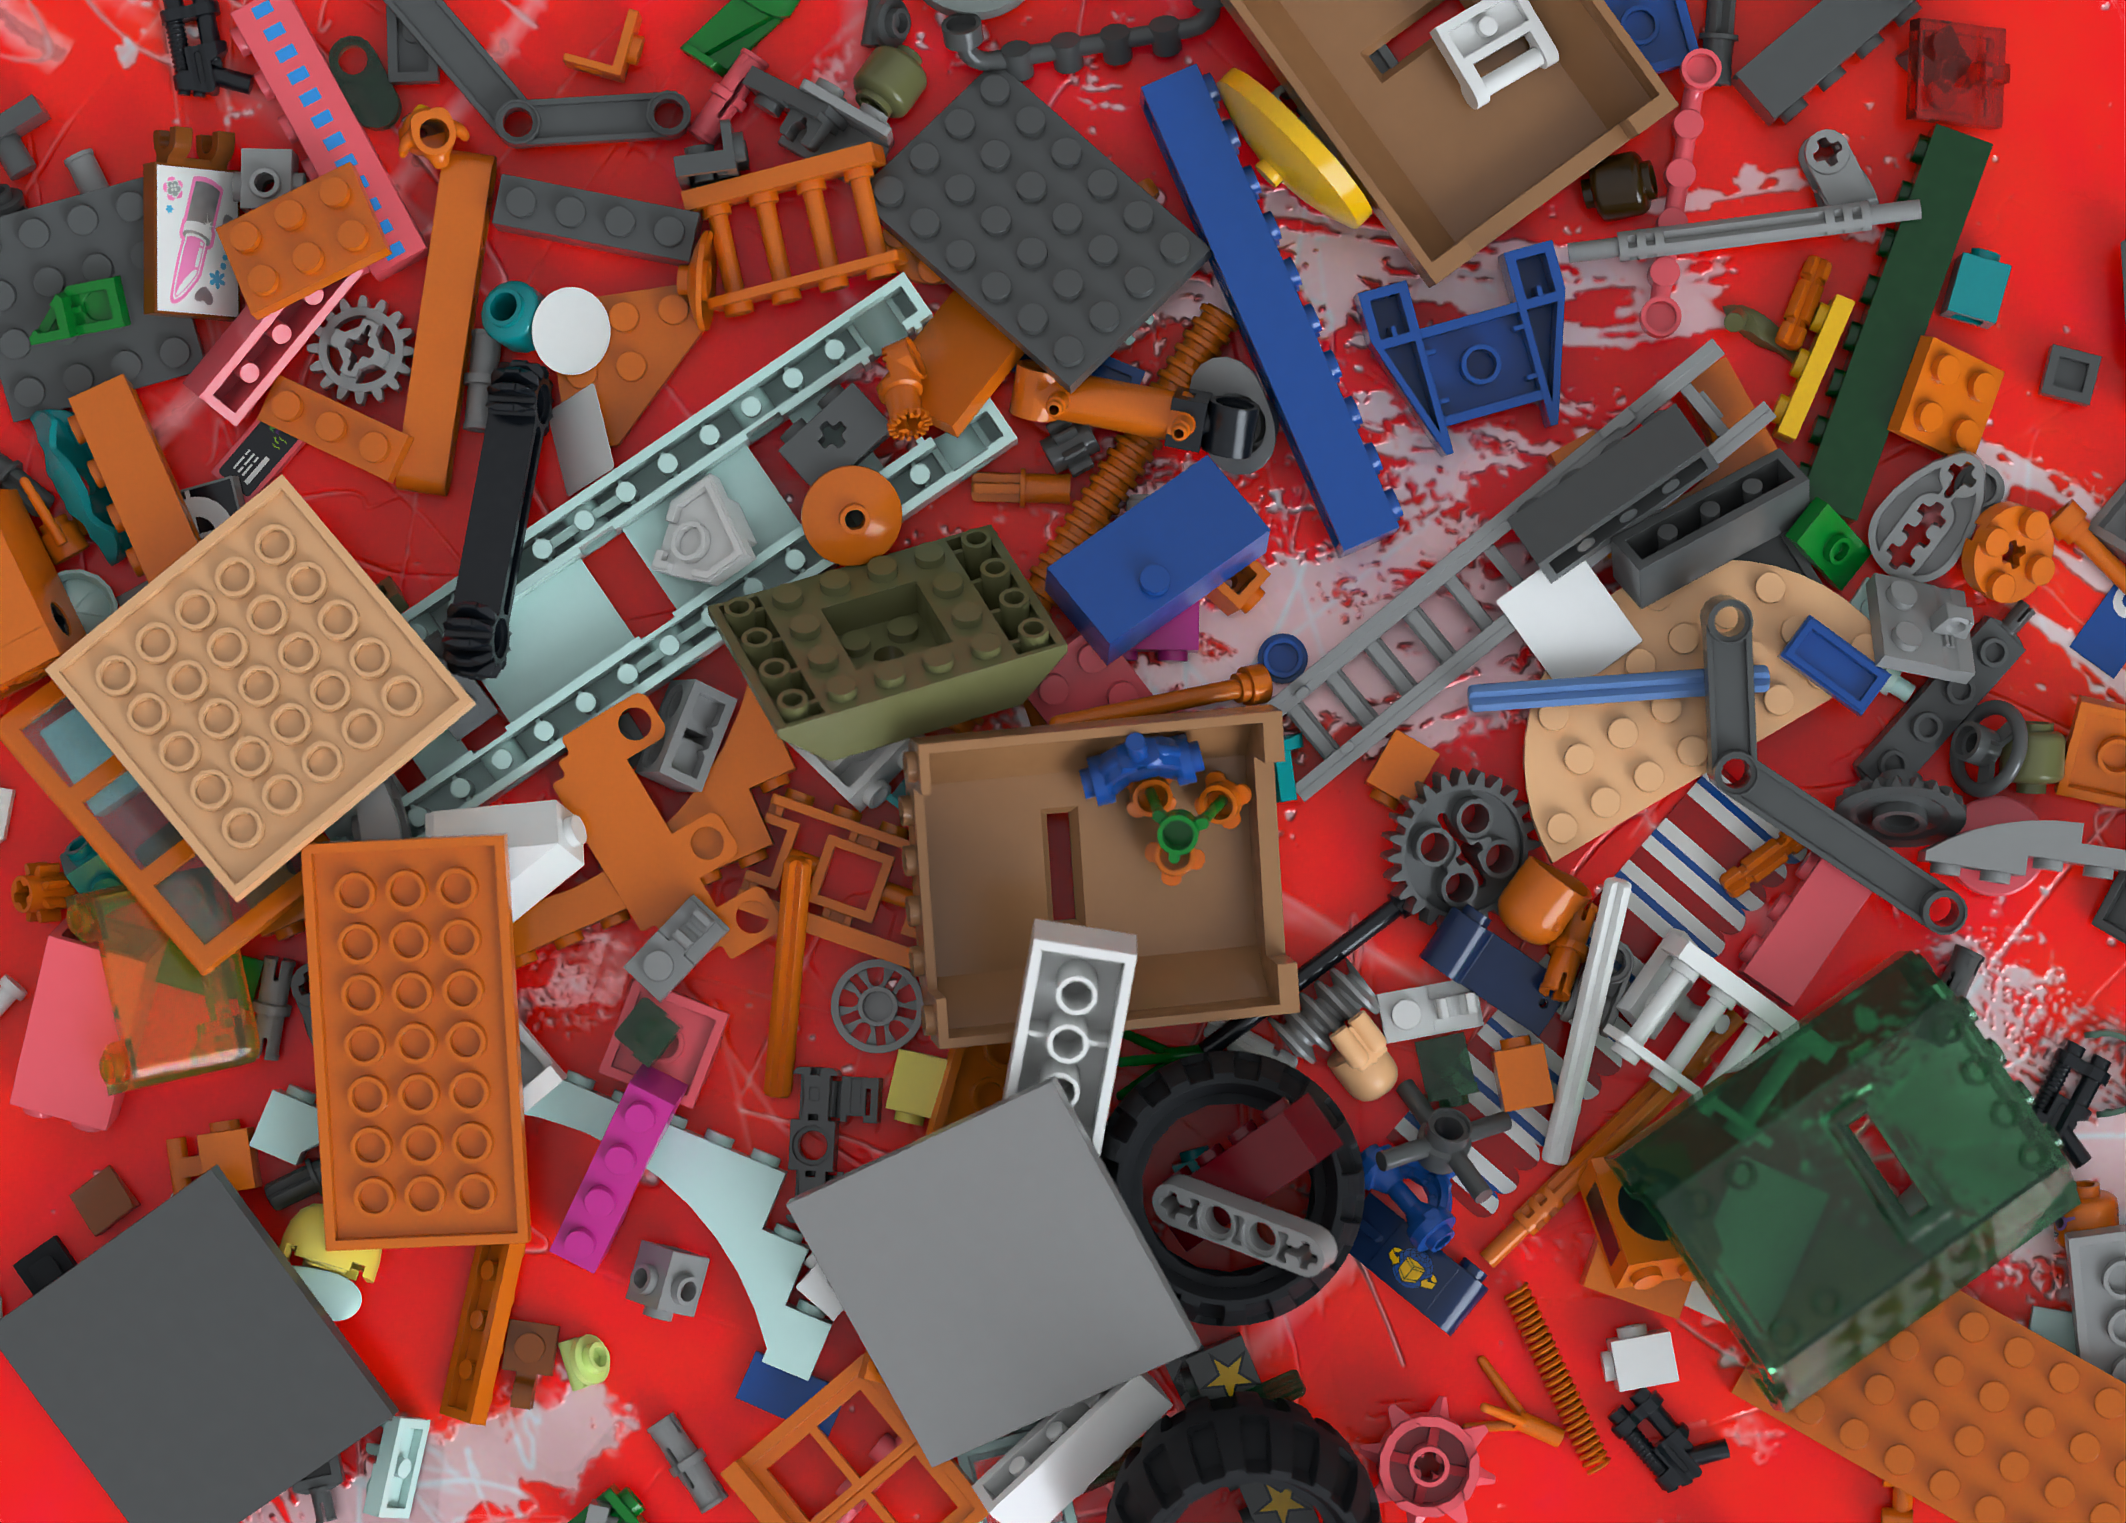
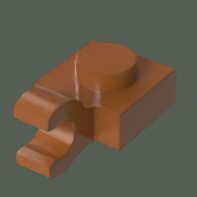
M509 1319L502 1369L516 1371L510 1407L533 1409L538 1375L553 1376L561 1326Z

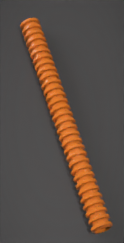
M1202 303L1199 307V310L1202 312L1199 317L1193 316L1191 320L1194 326L1191 330H1184L1182 336L1185 338L1183 343L1177 342L1174 349L1177 352L1174 356L1168 355L1165 360L1168 366L1166 369L1160 368L1158 370L1159 380L1157 383L1152 381L1149 386L1176 391L1178 386L1190 388L1192 376L1198 367L1213 357H1221V346H1228L1231 341L1228 335L1231 331L1236 333L1239 329L1236 319L1211 303ZM1129 433L1117 434L1114 438L1117 442L1114 448L1109 447L1106 451L1109 457L1106 461L1100 460L1097 465L1100 471L1097 475L1094 473L1090 475L1089 480L1092 483L1089 488L1083 486L1080 491L1083 497L1080 501L1075 499L1072 503V506L1075 508L1072 514L1066 513L1064 515L1065 525L1063 527L1057 526L1055 529V533L1058 535L1055 540L1049 539L1046 543L1049 547L1046 554L1040 552L1038 559L1041 562L1038 566L1032 565L1029 569L1032 576L1029 580H1026L1051 618L1050 610L1053 606L1058 608V605L1045 591L1047 567L1110 524L1111 521L1109 519L1112 514L1118 516L1120 513L1118 505L1120 502L1126 503L1129 499V496L1126 494L1129 488L1134 490L1137 486V482L1134 480L1138 475L1144 476L1146 470L1143 468L1145 463H1152L1154 460L1153 451L1162 448L1163 444L1160 442V439ZM979 717L949 726L948 728L956 733L974 732L972 730L976 724L982 726L984 719Z

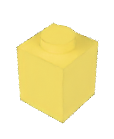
M899 1048L885 1107L896 1110L894 1120L923 1126L925 1117L931 1118L947 1067V1058Z

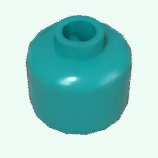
M508 281L499 284L490 291L483 302L481 311L482 325L491 338L511 351L521 353L534 351L532 321L539 304L546 296L524 282Z

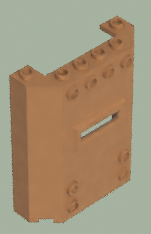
M1220 0L1321 141L1358 185L1368 200L1372 211L1428 288L1439 283L1477 255V252L1629 140L1644 132L1679 106L1676 99L1604 0H1528L1555 44L1559 53V61L1546 69L1538 67L1492 94L1490 102L1476 110L1472 109L1465 101L1458 80L1433 38L1429 39L1402 59L1399 64L1381 74L1369 57L1445 0ZM1482 0L1459 1L1465 9H1468ZM1522 36L1474 64V67L1482 78L1530 49L1529 43Z
M1268 704L910 738L908 752L903 753L906 795L899 796L898 810L901 826H908L910 845L902 846V864L905 876H912L913 896H906L905 909L908 926H915L917 946L909 947V963L912 976H919L924 1003L921 1006V1024L924 1036H930L931 1041L939 1050L1009 1043L1013 1041L1034 918L1137 935V959L1123 1031L1300 1013L1298 966L1295 960L1286 955L1275 786L1274 762L1285 761L1282 710ZM1134 732L1141 733L1144 737H1171L1186 733L1188 742L1198 740L1205 770L1195 772L1197 783L1179 786L1176 780L1171 782L1170 788L1176 799L1174 809H1184L1191 812L1195 817L1199 816L1195 810L1194 802L1205 790V777L1212 771H1221L1227 780L1235 784H1246L1252 793L1251 800L1244 804L1241 809V822L1237 827L1226 829L1221 824L1209 822L1206 829L1199 831L1195 849L1204 852L1205 863L1201 869H1192L1183 875L1180 884L1176 886L1164 884L1161 880L1162 873L1159 868L1145 857L1146 846L1151 842L1158 843L1157 832L1159 824L1152 817L1143 816L1135 818L1128 813L1126 804L1130 800L1129 789L1125 788L1117 794V801L1115 803L1099 807L1096 797L1089 799L1085 797L1079 769L1088 767L1086 757L1105 753L1109 749L1124 743L1126 737ZM1068 812L1075 918L1054 920L1047 814Z

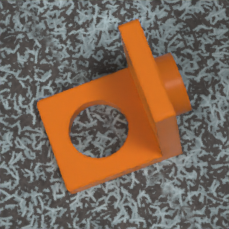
M629 8L613 66L564 53L563 62L566 67L625 83L629 65H638L644 47L645 37L638 35L642 23L640 12Z

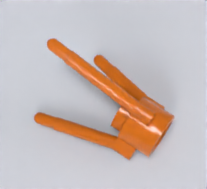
M21 477L19 480L20 485L44 523L39 527L41 533L38 530L37 532L54 565L61 564L90 547L84 537L89 533L82 522L73 516V520L70 521L66 513L53 518L29 478Z

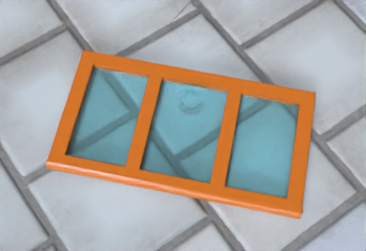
M53 680L49 681L0 718V741L202 976L211 973L214 968L304 899L300 851L241 901H235ZM321 833L312 842H327L329 840Z

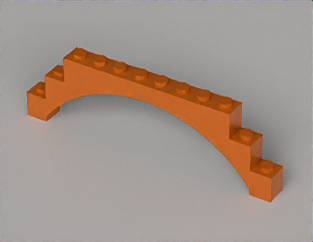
M748 684L739 713L724 747L710 769L702 792H693L680 810L666 823L670 831L674 833L702 815L713 812L722 818L738 846L736 856L701 877L700 880L704 887L722 879L720 869L738 862L741 870L769 858L766 849L774 846L775 842L766 822H764V817L752 790L760 787L762 793L766 794L791 783L787 774L797 770L785 741L776 735ZM712 827L698 829L691 839L693 852L702 859L717 857L724 846L722 835ZM287 861L245 896L250 910L296 875L291 862ZM605 872L574 888L542 899L513 923L515 969L537 961L539 958L536 950L554 943L557 951L584 940L585 938L581 930L600 923L604 931L631 919L626 906ZM304 899L260 933L261 936L270 937L275 934L278 942L306 931L303 923L305 921Z

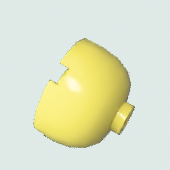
M317 1203L302 1208L290 1220L279 1246L288 1260H290L292 1251H294L295 1256L304 1258L303 1266L328 1270L354 1281H357L360 1271L363 1272L362 1277L366 1283H374L382 1254V1249L326 1251L323 1204Z

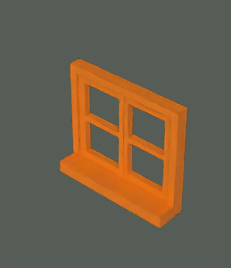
M864 1354L744 1456L734 1461L720 1473L760 1523H836L863 1499H865L884 1523H898L873 1491L911 1458L916 1456L958 1507L940 1523H980L989 1515L972 1488L974 1483L954 1459L933 1468L931 1467L887 1386L858 1378ZM860 1390L903 1441L862 1477H860L819 1427L824 1420ZM809 1433L852 1484L812 1520L807 1517L768 1469Z

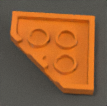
M677 285L598 296L597 298L603 304L608 314L611 328L610 342L604 357L594 368L582 374L565 375L557 372L561 403L591 383L595 385L610 448L621 446L646 408L652 404L689 350L695 346L704 334L703 331L699 330L694 320L688 295H678Z

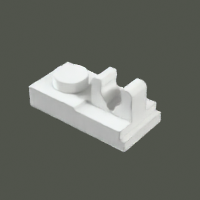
M1453 980L1376 994L1380 1008L1379 1014L1383 1035L1386 1037L1387 1044L1484 1026L1479 996Z

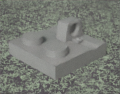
M1879 573L1872 575L1866 583L1875 666L1966 685L1975 675V666L1970 630L1974 625L1973 608L1966 605L1965 591L1940 588L1932 584Z

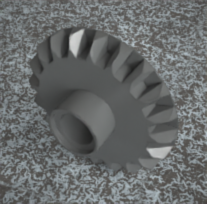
M1908 769L1885 771L1876 777L1873 782L1859 781L1856 787L1850 786L1845 788L1843 794L1836 797L1834 806L1835 812L1886 846L1897 848L1934 844L1959 833L1967 820V806L1963 804V797L1961 795L1953 793V789L1949 786H1938L1937 781L1933 779L1923 781L1919 773Z

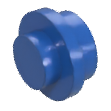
M1282 633L1273 635L1263 642L1259 649L1257 660L1258 664L1261 663L1267 668L1272 682L1287 684L1303 674L1307 666L1308 655L1305 646L1298 638Z

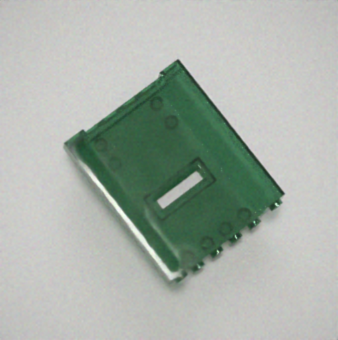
M1911 950L1896 951L1604 1157L1630 1198L1636 1201H1643L1752 1362V1364L1746 1367V1370L1773 1410L1788 1413L2081 1203L2076 1189L2077 1184L2072 1176L2068 1161L2060 1151L2064 1147V1143L2059 1134L2049 1123H2041L2031 1108L2036 1103L2030 1091L2021 1081L2012 1080L2003 1066L2007 1063V1059L2001 1048L1990 1037L1985 1040L1975 1025L1979 1018L1969 1001L1962 995L1957 997L1935 974L1928 961L1921 954L1917 953L1915 955ZM1866 1113L1928 1204L1911 1217L1849 1127V1125Z

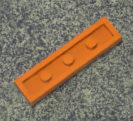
M526 1243L476 1245L439 1414L469 1424L486 1425Z

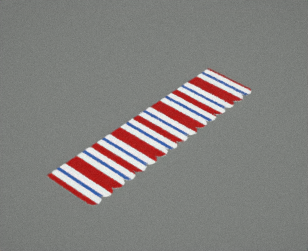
M1722 768L1721 777L1724 783H1735L1738 781ZM1707 773L1700 777L1614 876L1615 878L1629 881L1632 886L1619 940L1629 947L1634 957L1633 971L1624 994L1671 927L1685 931L1701 950L1712 958L1717 957L1725 948V939L1721 932L1729 935L1738 933L1743 929L1746 921L1745 913L1742 909L1755 911L1765 903L1766 891L1762 885L1771 888L1777 887L1786 878L1787 869L1785 864H1782L1758 883L1754 881L1750 883L1751 888L1739 897L1732 898L1726 893L1719 882V877L1733 866L1737 868L1741 866L1740 861L1771 838L1775 840L1779 838L1778 833L1780 830L1715 787L1710 782ZM1804 848L1796 855L1792 853L1788 855L1789 860L1785 863L1796 864L1802 861L1807 854V848ZM1602 891L1592 901L1598 908ZM1597 915L1595 916V919H1594V922H1593V925H1592V928H1591V931H1590V935H1589V938H1588V941H1587V944H1586V946H1587L1588 948L1590 947L1591 938H1592V934H1593L1594 925H1595V921H1596ZM1617 949L1612 974L1619 971L1623 964V956L1619 949ZM1549 951L1539 962L1546 969L1551 957ZM1580 963L1576 978L1578 976L1582 963ZM1562 1002L1539 1037L1500 1010H1497L1423 1094L1433 1109L1436 1110L1442 1107L1454 1108L1464 1113L1470 1121L1502 1112L1490 1051L1501 1049L1500 1040L1522 1035H1529L1531 1043L1541 1042L1544 1044L1555 1099L1573 1019H1570L1568 1022L1560 1020L1565 1002ZM1619 1011L1614 1027L1627 1034L1632 1025ZM1599 1031L1583 1095L1585 1100L1594 1098L1601 1090L1602 1082L1597 1073L1603 1076H1611L1617 1073L1622 1066V1057L1610 1049L1615 1040L1609 1036L1607 1038L1601 1036ZM1553 1103L1509 1111L1507 1113L1512 1121L1510 1130L1472 1142L1468 1158L1493 1191L1491 1197L1485 1202L1477 1204L1457 1176L1450 1179L1452 1183V1196L1472 1214L1482 1218L1493 1215L1499 1204L1498 1196L1494 1191L1499 1194L1511 1193L1519 1184L1520 1177L1516 1168L1526 1171L1537 1165L1540 1159L1537 1145L1544 1146ZM1409 1110L1386 1138L1395 1146L1416 1140L1421 1125Z

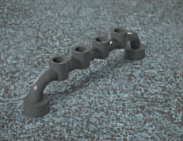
M1191 0L1192 4L1199 8L1200 11L1190 18L1178 20L1174 16L1163 15L1151 20L1149 25L1128 28L1124 24H1110L1102 28L1100 33L1079 36L1073 32H1062L1052 37L1049 42L1030 45L1026 41L1015 40L1003 45L1001 50L982 51L977 48L982 44L984 36L981 19L976 14L956 13L950 15L943 20L941 28L945 47L956 51L960 59L969 67L980 71L1005 69L1010 75L1023 82L1033 77L1035 73L1034 64L1053 61L1054 69L1057 72L1071 74L1082 69L1084 66L1083 56L1103 53L1105 63L1117 66L1126 64L1133 58L1132 48L1152 45V51L1156 56H1174L1182 50V39L1204 34L1215 25L1223 4L1220 0Z

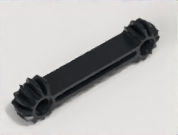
M528 360L500 362L497 369H494L491 374V385L486 388L488 401L485 406L488 408V418L453 604H450L447 608V620L443 622L444 637L441 640L444 642L443 658L447 662L449 672L469 680L497 678L507 664L506 655L510 651L509 638L512 634L509 631V622L543 436H546L549 431V420L553 418L552 404L555 400L552 398L553 383L549 379V372L546 367L540 366L538 363H529Z

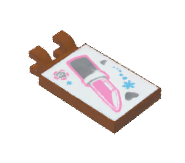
M173 126L170 127V131L155 130L153 131V143L156 152V162L143 164L144 315L225 322L234 321L240 314V287L215 228L240 216V202H234L232 195L233 173L239 171L227 169L228 162L232 158L235 149V133L215 131L212 133V136L196 135V150L199 159L186 158L192 147L193 128Z

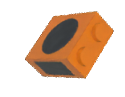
M1684 1143L1590 1159L1578 1185L1615 1289L1634 1286L1637 1290H1645L1658 1285L1662 1281L1681 1278L1684 1282H1691L1705 1277L1710 1272L1723 1249Z

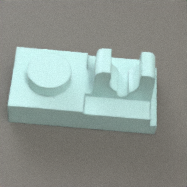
M393 1416L380 1425L383 1428L380 1444H366V1452L377 1456V1460L373 1464L371 1477L367 1483V1496L363 1513L378 1518L409 1519L431 1420L420 1417Z

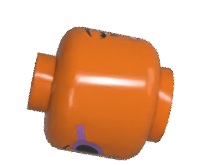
M2082 1180L2070 1183L2068 1191L2060 1193L2053 1199L2055 1242L2066 1249L2064 1236L2066 1232L2119 1225L2117 1197L2106 1190H2101L2100 1183L2096 1181Z

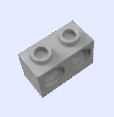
M697 679L671 680L658 711L665 725V734L660 740L643 749L635 773L675 792H702L738 699Z

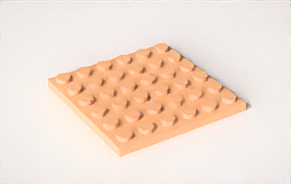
M283 474L44 669L237 902L241 901L476 705L463 687Z

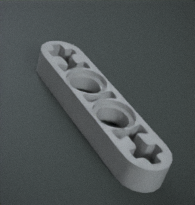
M1178 1174L1172 1176L1154 1190L1152 1196L1153 1208L1156 1215L1166 1224L1306 1277L1316 1276L1336 1259L1337 1244L1334 1237L1327 1229L1313 1222L1187 1175ZM1214 1206L1223 1208L1229 1214L1231 1219L1230 1228H1225L1216 1221L1213 1215ZM1258 1222L1268 1225L1273 1230L1276 1240L1275 1245L1268 1244L1261 1239L1257 1231ZM1307 1242L1308 1244H1310V1248L1303 1244ZM1312 1253L1317 1255V1258H1313Z

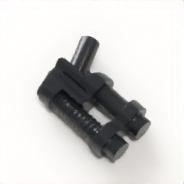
M163 0L164 10L160 11L162 25L166 26L165 29H167V39H169L172 63H174L173 68H175L174 73H176L173 76V82L178 95L190 96V94H193L194 97L206 98V95L218 96L220 93L219 87L250 94L254 84V75L223 68L222 59L228 53V46L225 40H220L216 17L221 14L219 2L217 0H192L193 4L184 6L183 0ZM191 21L197 22L201 44L195 46H188V38H186L187 34L184 28L185 23Z
M2068 1040L2064 1049L2057 1048L2052 1058L2055 1062L2050 1067L2051 1070L2048 1071V1076L2043 1081L2044 1083L2041 1085L2039 1093L2036 1094L2037 1097L2034 1098L2032 1106L2025 1109L2020 1124L2028 1132L2032 1131L2031 1135L2039 1143L2043 1142L2045 1145L2052 1147L2059 1145L2072 1165L2077 1169L2087 1163L2092 1157L2073 1130L2077 1126V1121L2089 1120L2092 1111L2088 1110V1107L2099 1086L2106 1087L2112 1075L2107 1073L2112 1063L2096 1054H2093L2089 1063L2081 1058L2086 1049ZM2070 1070L2081 1074L2082 1077L2069 1100L2060 1095L2059 1091L2064 1086L2063 1083L2066 1082L2065 1079L2068 1078V1074L2071 1073Z
M1646 1387L1637 1389L1629 1397L1635 1405L1632 1410L1628 1411L1621 1404L1607 1416L1613 1423L1610 1430L1618 1439L1623 1438V1441H1626V1444L1630 1446L1629 1448L1633 1449L1636 1456H1639L1643 1464H1646L1649 1471H1652L1653 1475L1656 1476L1655 1482L1667 1493L1679 1489L1678 1486L1680 1485L1682 1487L1689 1485L1693 1482L1692 1479L1701 1476L1702 1470L1699 1466L1730 1458L1725 1438L1693 1447L1692 1443L1687 1440L1690 1431L1689 1427L1684 1422L1678 1424L1661 1405L1664 1399L1656 1390L1650 1392ZM1645 1418L1662 1436V1439L1654 1445L1636 1427Z

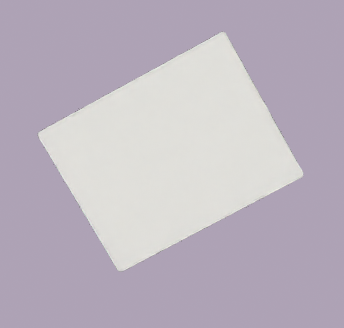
M1586 560L1552 584L1541 569H1539L1496 601L1552 679L1596 675L1642 642L1640 635Z

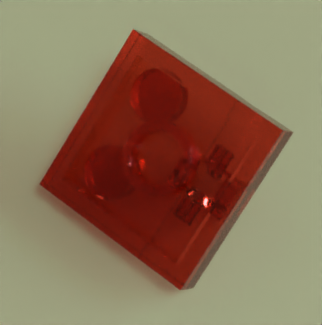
M1929 18L1910 20L1906 120L1985 130L2002 128L2004 85L2010 83L2011 64L2005 63L2007 29Z

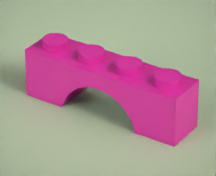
M642 1063L630 1080L552 1243L550 1252L593 1274L596 1272L613 1244L628 1212V1207L635 1190L672 1121L688 1087L687 1084Z

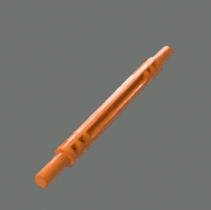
M1733 1009L1725 1013L1730 1019L1728 1030L1723 1034L1711 1031L1681 1074L1690 1081L1695 1079L1712 1062L1710 1056L1744 1023V1020ZM1650 1079L1568 1160L1566 1165L1555 1172L1512 1214L1515 1220L1480 1255L1495 1268L1529 1233L1534 1236L1580 1191L1578 1182L1590 1159L1618 1154L1682 1089L1677 1087L1672 1094Z

